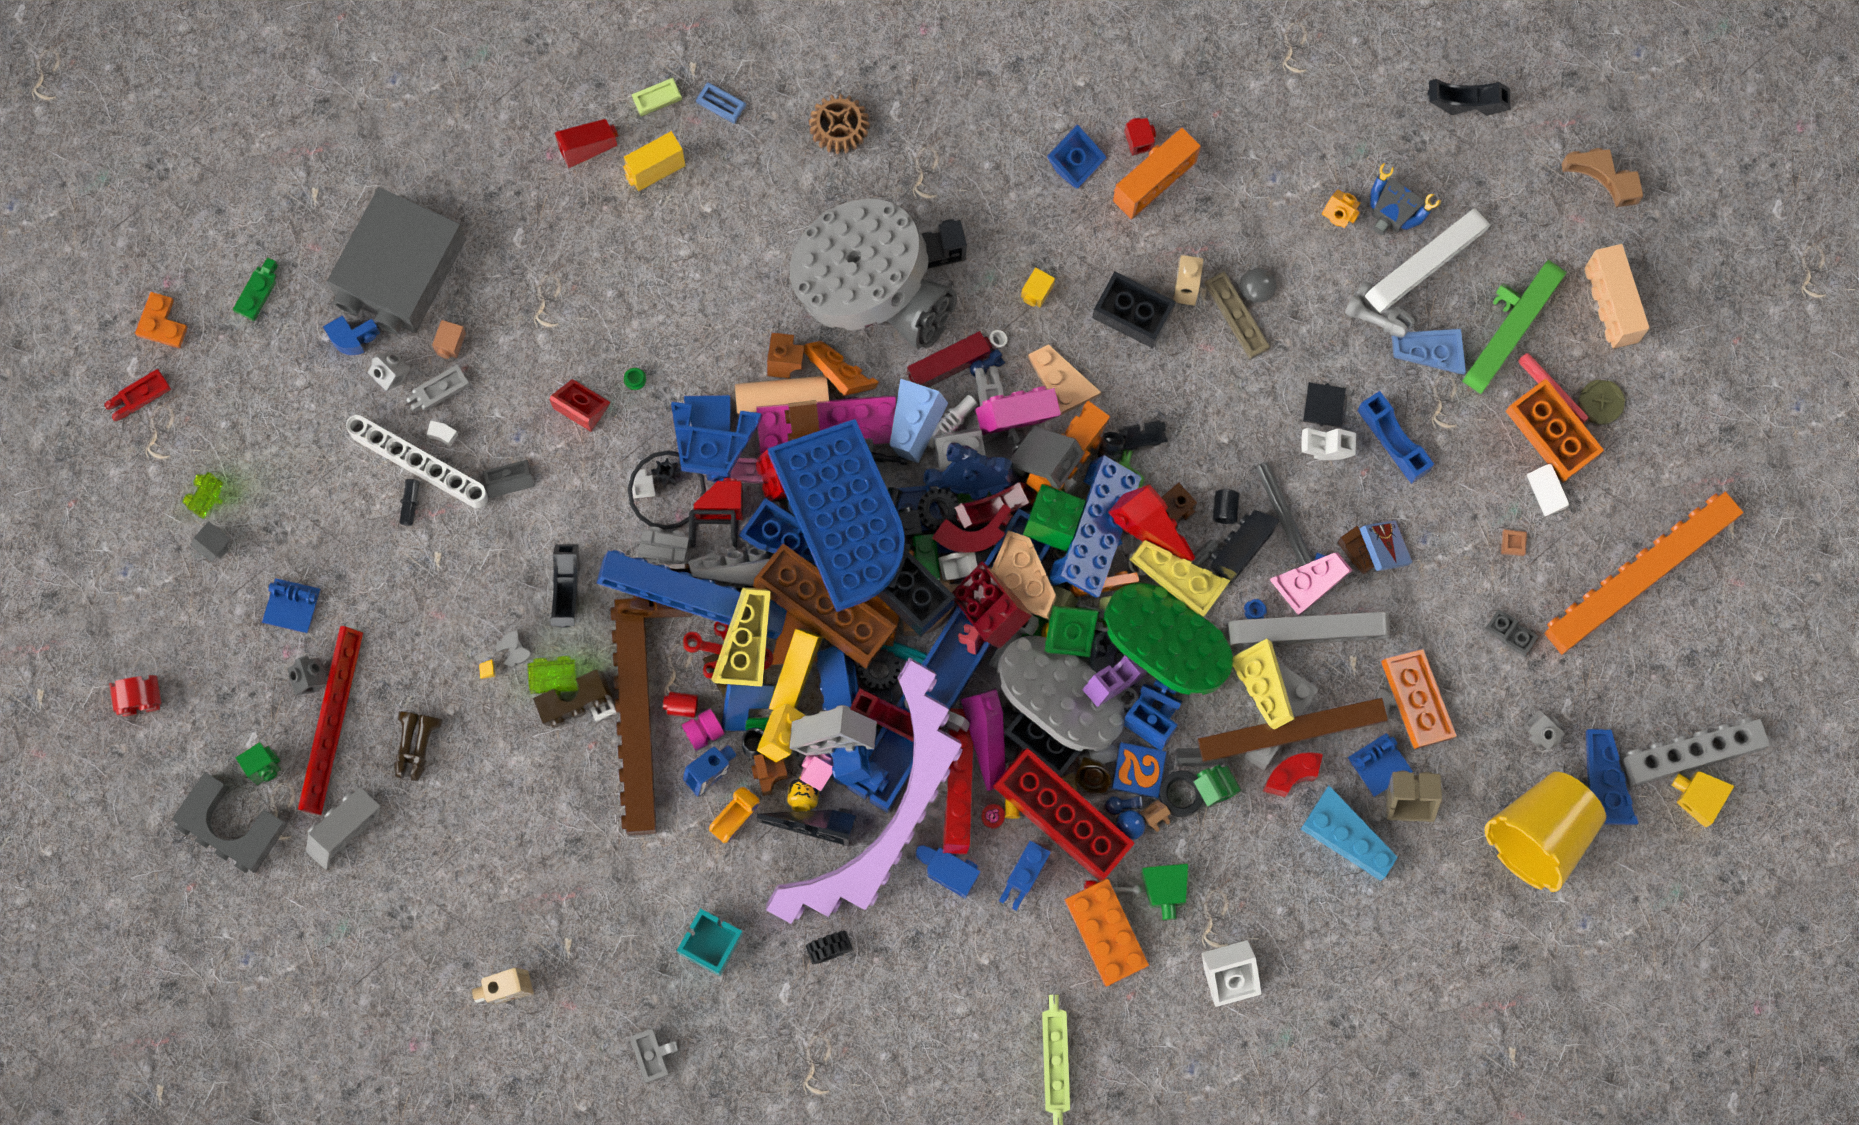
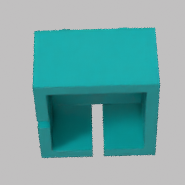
M700 908L690 925L691 931L695 932V934L692 936L691 933L686 932L676 951L679 955L720 977L744 934L743 931L725 921L722 922L721 928L718 917Z

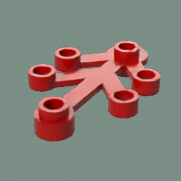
M716 622L714 624V633L725 641L728 625ZM723 626L725 630L719 631L717 627ZM688 632L683 638V647L690 653L702 650L720 654L723 647L721 644L703 641L701 635L697 632ZM690 642H695L697 645L695 647H691L688 644ZM765 648L766 661L764 662V670L770 668L774 660L773 653L768 648ZM718 660L704 665L703 674L706 678L712 679L713 673H708L706 669L713 668L715 670Z

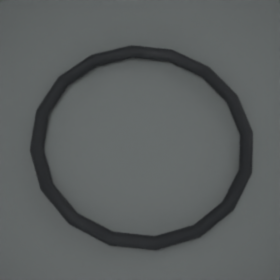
M670 450L653 453L641 460L631 473L627 489L629 503L636 516L650 527H658L663 530L681 527L689 522V517L679 523L669 525L651 522L641 515L636 507L632 488L636 474L648 461L665 455L679 457V452ZM697 473L700 477L701 497L706 492L705 479L703 474Z

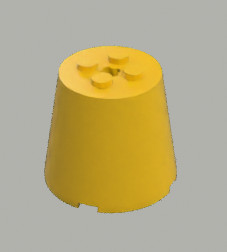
M1552 772L1491 818L1485 825V835L1489 845H1495L1500 852L1497 857L1516 876L1537 889L1542 890L1544 887H1547L1551 892H1555L1564 885L1605 823L1606 813L1599 799L1582 782L1566 773Z

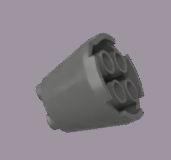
M921 279L920 289L906 307L887 320L910 345L918 350L922 347L928 349L939 339L947 328L944 324L948 319L949 312L953 313L957 304V294L953 289Z

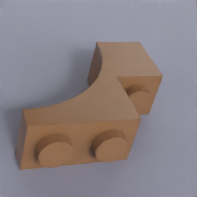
M1595 148L1586 153H1580V151L1570 152L1561 163L1563 172L1583 173L1602 183L1613 197L1616 207L1637 205L1643 198L1638 171L1622 170L1616 174L1610 149L1602 150V148Z

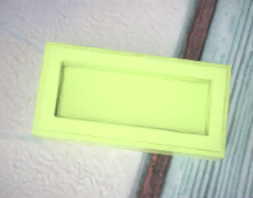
M673 78L632 94L640 116L682 100Z

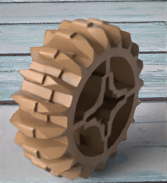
M840 93L838 99H835L831 94L830 101L823 98L821 100L822 105L816 103V111H811L810 113L812 119L809 120V125L811 126L810 134L814 135V142L820 141V148L827 145L828 152H831L834 148L836 154H839L840 149H844V152L848 153L849 147L856 150V143L863 144V137L868 136L866 129L870 128V123L867 122L869 115L864 113V106H859L858 99L851 102L852 97L850 95L845 100ZM852 115L858 123L855 130L851 128L849 123ZM823 118L830 125L827 132L821 127Z

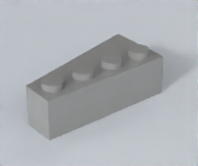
M1279 663V669L1293 716H1301L1318 691V688ZM1261 712L1256 725L1267 723ZM1280 746L1245 753L1244 758L1264 771Z

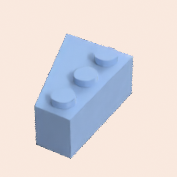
M900 379L890 446L899 457L919 463L948 402L939 391Z

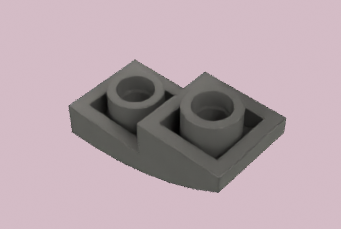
M1499 609L1486 626L1487 631L1524 657H1527L1539 639L1537 634L1519 625L1518 620Z

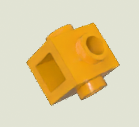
M1337 189L1331 196L1322 215L1329 218L1334 225L1345 228L1349 222L1354 223L1360 214V211L1357 209L1361 202L1357 201L1354 195Z

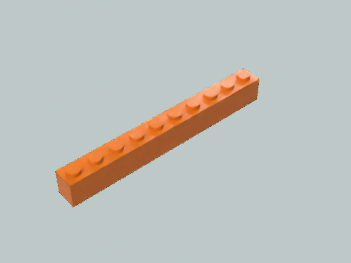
M1725 491L1720 496L1715 493L1705 501L1707 503L1706 507L1702 510L1700 507H1697L1688 515L1690 517L1688 521L1683 523L1680 520L1671 528L1672 533L1666 537L1662 534L1653 542L1655 546L1652 549L1644 548L1635 556L1637 560L1634 563L1626 562L1618 569L1620 573L1613 578L1610 575L1600 583L1602 587L1599 590L1591 589L1582 597L1585 601L1579 605L1576 602L1565 610L1566 615L1560 619L1557 616L1547 624L1549 628L1544 634L1560 654L1563 655L1738 519L1744 512Z

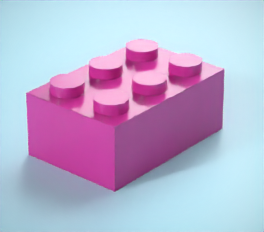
M1046 386L1034 388L1029 392L1024 390L1013 392L1005 397L1003 395L993 396L989 400L982 401V406L975 409L982 436L1007 431L1012 428L1045 423L1061 415L1055 388L1046 390Z

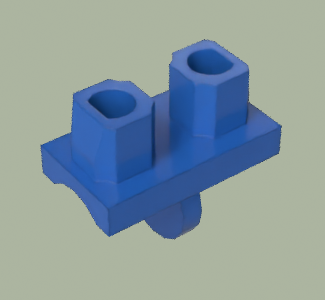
M1157 679L1154 686L1162 689L1161 691L1144 683L1140 690L1142 693L1140 699L1152 706L1155 699L1162 702L1163 705L1159 712L1165 715L1167 719H1170L1175 710H1179L1182 701L1166 694V691L1175 695L1176 691L1170 689Z

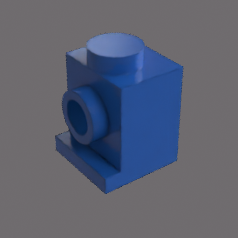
M872 762L870 765L872 777L859 781V786L880 798L892 781V778L888 776V771Z

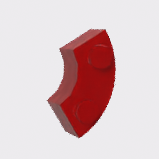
M1307 752L1285 759L1273 770L1264 785L1263 792L1286 797L1291 787L1296 783L1303 781L1314 782L1318 777L1323 754Z

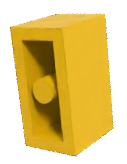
M787 703L772 711L757 751L774 762L791 755L792 721L802 719L805 715Z

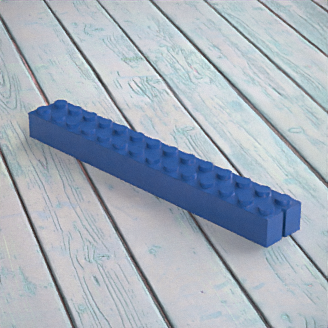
M1021 509L1017 510L1004 531L1005 535L997 542L985 562L991 570L1008 530L1023 535L1029 514ZM1030 538L1042 564L1053 546ZM959 606L922 663V665L935 672V679H937L931 692L926 691L925 694L946 705L949 711L958 701L992 645L984 641L978 653L974 655L967 651V644L959 642V633L963 635L969 634L964 632V625L969 624L973 626ZM903 694L896 706L910 713L904 705V699L906 698ZM882 727L875 739L874 749L868 750L870 765L874 762L888 771V776L892 778V781L880 798L860 787L859 782L848 785L847 789L865 800L869 796L871 804L888 813L909 780L913 765L914 742Z

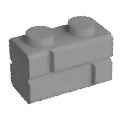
M650 527L649 530L643 529L638 558L658 564H686L690 548L689 537H686V533L681 531H673L672 534L664 533L663 529L658 527Z

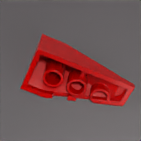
M1150 484L1123 494L1108 512L1114 518L1117 525L1142 542L1146 540L1171 552L1172 555L1181 559L1184 558L1190 562L1195 559L1184 536L1176 531L1177 523L1175 519L1169 518L1166 512L1168 507L1165 501Z

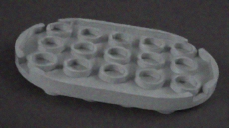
M1025 636L1013 641L1001 655L997 669L1002 681L1001 688L1009 701L1053 738L1069 748L1078 751L1094 749L1095 752L1110 746L1122 732L1125 723V712L1123 704L1117 699V695L1097 707L1082 690L1096 672L1075 655L1045 652L1046 637Z

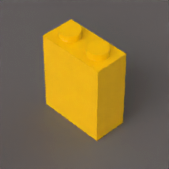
M672 131L624 156L625 165L623 169L630 186L635 185L639 192L685 167L683 149Z

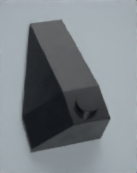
M839 808V811L816 810L760 813L756 817L759 823L849 847L856 823V816L852 815L853 811Z

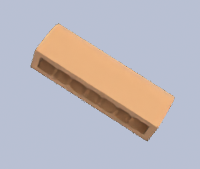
M825 376L735 384L738 420L740 411L757 413L756 406L781 405L816 400V402L829 401L827 378Z

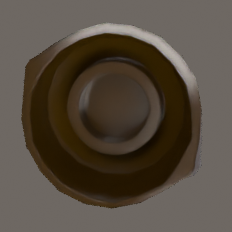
M1083 757L1076 773V783L1082 790L1088 793H1105L1111 783L1107 767L1095 759Z

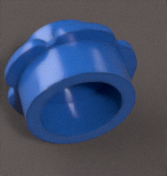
M1259 599L1248 601L1244 606L1247 619H1263L1267 613L1266 605Z

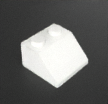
M1248 940L1201 953L1204 971L1215 1007L1261 995L1256 957Z

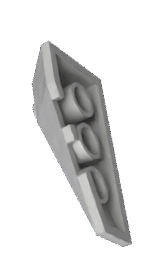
M746 542V547L736 550L733 546L727 548V552L722 555L712 553L688 561V566L693 577L753 585L754 578L775 553L758 549Z

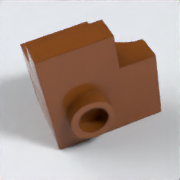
M771 332L767 358V376L790 379L792 371L802 369L804 345H795L794 335Z
M763 754L754 756L756 765L751 766L754 780L759 779L763 796L771 795L772 788L776 782L788 779L784 758L774 762Z

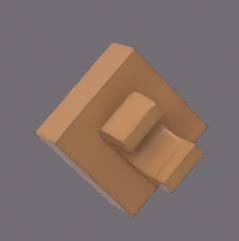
M1156 800L1139 812L1145 822L1157 832L1160 831L1157 826L1159 821L1163 820L1167 825L1170 824L1167 816L1171 813L1167 806L1159 800Z

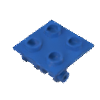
M275 578L274 583L271 582L268 591L271 594L262 623L308 634L321 589Z
M1387 733L1348 757L1373 797L1388 788L1392 772L1408 771L1413 773L1397 749V741L1394 737L1390 738Z

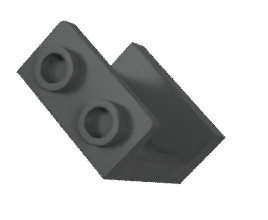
M1034 426L1010 460L1012 461L1013 469L1018 475L1022 476L1024 472H1029L1047 478L1052 487L1060 489L1085 453L1076 439Z

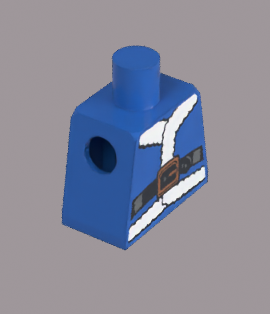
M729 745L721 751L715 746L685 767L683 781L699 797L728 772L729 762L736 757L735 751Z

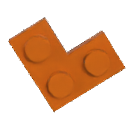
M150 292L135 331L136 336L181 348L188 327L184 324L167 320L174 303L173 298Z

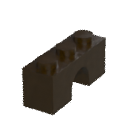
M596 669L576 678L579 692L577 697L570 702H565L561 692L556 689L534 697L533 700L542 723L556 728L565 724V720L570 717L578 718L587 713L586 710L592 707L597 709L607 705V701L612 699L613 696L603 672Z

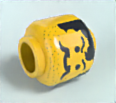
M800 776L799 779H795L789 784L787 802L792 807V810L796 812L810 811L818 804L820 790L800 780Z

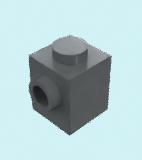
M208 521L193 538L190 545L209 561L213 562L216 557L221 559L230 549L227 547L230 538Z

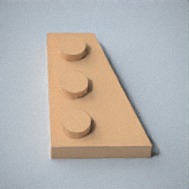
M1049 344L1028 354V358L1043 385L1046 386V390L1055 388L1061 415L1101 395V392Z

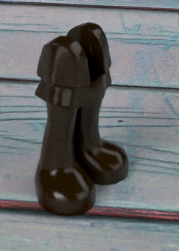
M399 711L398 720L402 724V734L399 751L396 754V762L394 763L395 777L403 779L407 763H412L411 781H419L425 770L424 765L427 762L425 758L430 734L433 730L441 727L443 720ZM419 721L414 754H410L414 729Z

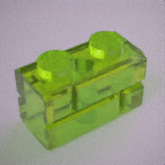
M559 656L557 661H547V658H535L532 663L527 664L528 685L531 694H541L552 689L560 692L578 691V684L576 682V678H578L577 663L570 656Z

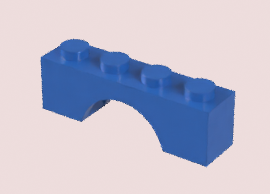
M1378 391L1360 404L1357 410L1411 484L1431 471L1435 464L1424 449L1413 443L1403 432L1396 420L1393 407L1381 391Z

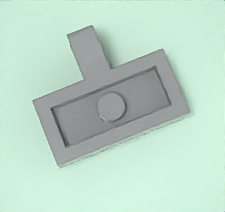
M654 1029L631 1036L630 1040L645 1083L647 1084L668 1076L669 1073L663 1057L679 1052L677 1042L673 1041L659 1046Z

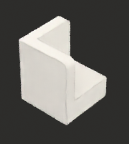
M959 552L938 558L944 581L967 577L977 567L975 552Z

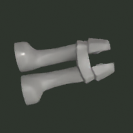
M1364 281L1357 295H1354L1350 300L1345 314L1352 318H1359L1377 324L1383 328V332H1388L1392 336L1404 337L1414 323L1413 317L1406 311H1402L1398 306H1391L1381 315L1377 314L1379 312L1365 298V295L1372 289V285Z

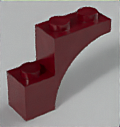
M1019 482L987 498L969 503H961L955 507L956 517L964 528L982 529L989 524L1004 503L1012 509L1009 513L1014 516L1018 509L1026 511L1033 507L1036 498L1029 485Z
M859 689L850 710L876 721L877 724L914 742L909 712L867 691Z

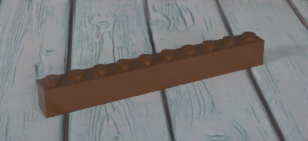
M633 598L614 599L615 607L610 608L611 621L616 623V629L612 630V643H617V652L613 653L614 667L618 666V675L614 676L615 690L619 689V698L615 699L616 713H620L621 722H616L617 736H621L622 745H618V758L623 759V768H619L620 783L624 782V792H620L621 806H625V815H621L622 830L626 829L628 836L657 834L645 618L621 615L617 612L619 604L629 602Z

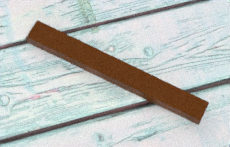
M1377 698L1296 716L1292 721L1276 729L1271 728L1268 723L1198 738L1197 742L1202 762L1204 763L1388 721L1383 699Z

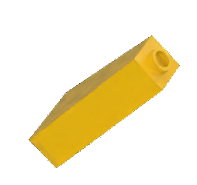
M802 628L795 629L769 709L775 710L786 703L795 709L797 708L823 639L822 636Z

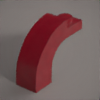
M1004 503L989 524L977 531L962 530L945 519L932 538L944 547L957 552L971 553L982 551L997 543L1005 535L998 527L1000 524L1005 527L1013 516L1009 513L1012 509Z

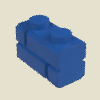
M1140 698L1131 707L1124 720L1125 727L1160 751L1166 746L1178 726L1177 723L1167 719L1165 715Z

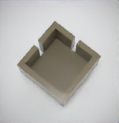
M1408 771L1392 772L1385 795L1387 820L1434 822L1442 801L1440 774L1422 772L1414 775V773H1409Z

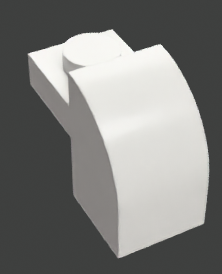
M1306 428L1302 430L1301 452L1314 455V459L1341 460L1352 457L1356 454V433L1342 429L1322 432Z

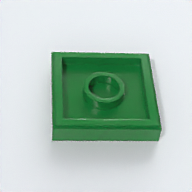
M1053 605L1044 651L1054 654L1090 657L1098 611L1095 609Z

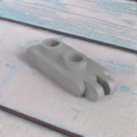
M457 364L413 389V395L409 396L406 401L408 404L418 401L410 407L413 412L421 408L423 411H426L470 385Z

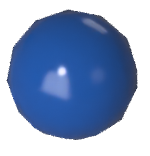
M1128 810L1118 816L1116 827L1131 840H1134L1143 835L1146 822L1138 812Z

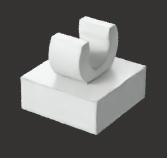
M645 469L639 470L636 474L632 488L633 498L655 496L653 476H646Z

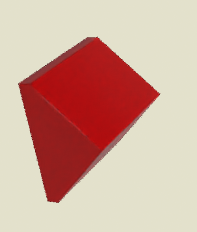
M571 379L550 396L553 409L592 432L611 403L574 379Z

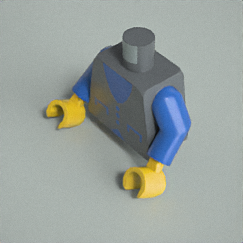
M1383 163L1380 167L1381 175L1377 176L1370 192V206L1374 209L1372 216L1378 220L1373 226V230L1380 235H1384L1389 228L1398 233L1401 229L1408 230L1421 225L1431 213V208L1438 207L1441 204V200L1432 205L1430 199L1434 194L1428 195L1425 201L1391 177L1387 180L1386 178L1393 173L1394 167H1392L1390 173H1385L1383 171L1385 163Z

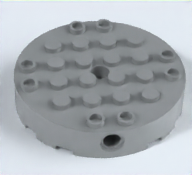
M860 199L841 204L816 219L797 242L790 262V280L793 290L808 313L815 320L830 328L840 327L846 328V330L865 329L866 325L875 322L880 324L905 308L920 289L923 274L927 272L928 267L926 242L910 215L901 207L891 202L880 199Z

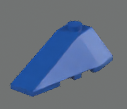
M765 498L740 532L739 537L758 549L775 553L782 544H785L808 562L816 564L796 517Z

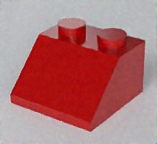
M724 478L723 481H717L694 503V510H734L736 512V520H743V488L741 481H737L736 478ZM695 514L696 519H731V514Z

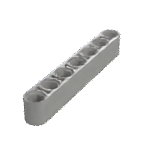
M1387 612L1235 620L1228 623L1231 647H1252L1265 639L1270 640L1272 645L1377 640L1391 637L1389 613Z

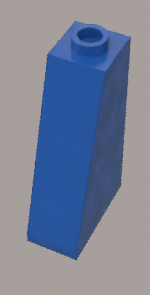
M730 395L684 396V403L692 404L693 406L690 421L691 427L731 432ZM731 473L728 477L706 474L707 481L716 483L717 481H723L724 478H731Z

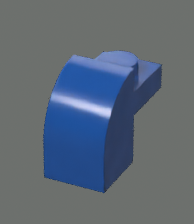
M343 315L323 326L334 347L346 355L364 353L360 344L369 343L377 337L376 335L380 334L372 319L351 330Z

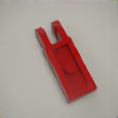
M156 369L119 391V394L106 401L104 406L110 410L124 402L125 406L112 414L114 421H120L127 417L130 412H135L170 391L171 388L160 370Z

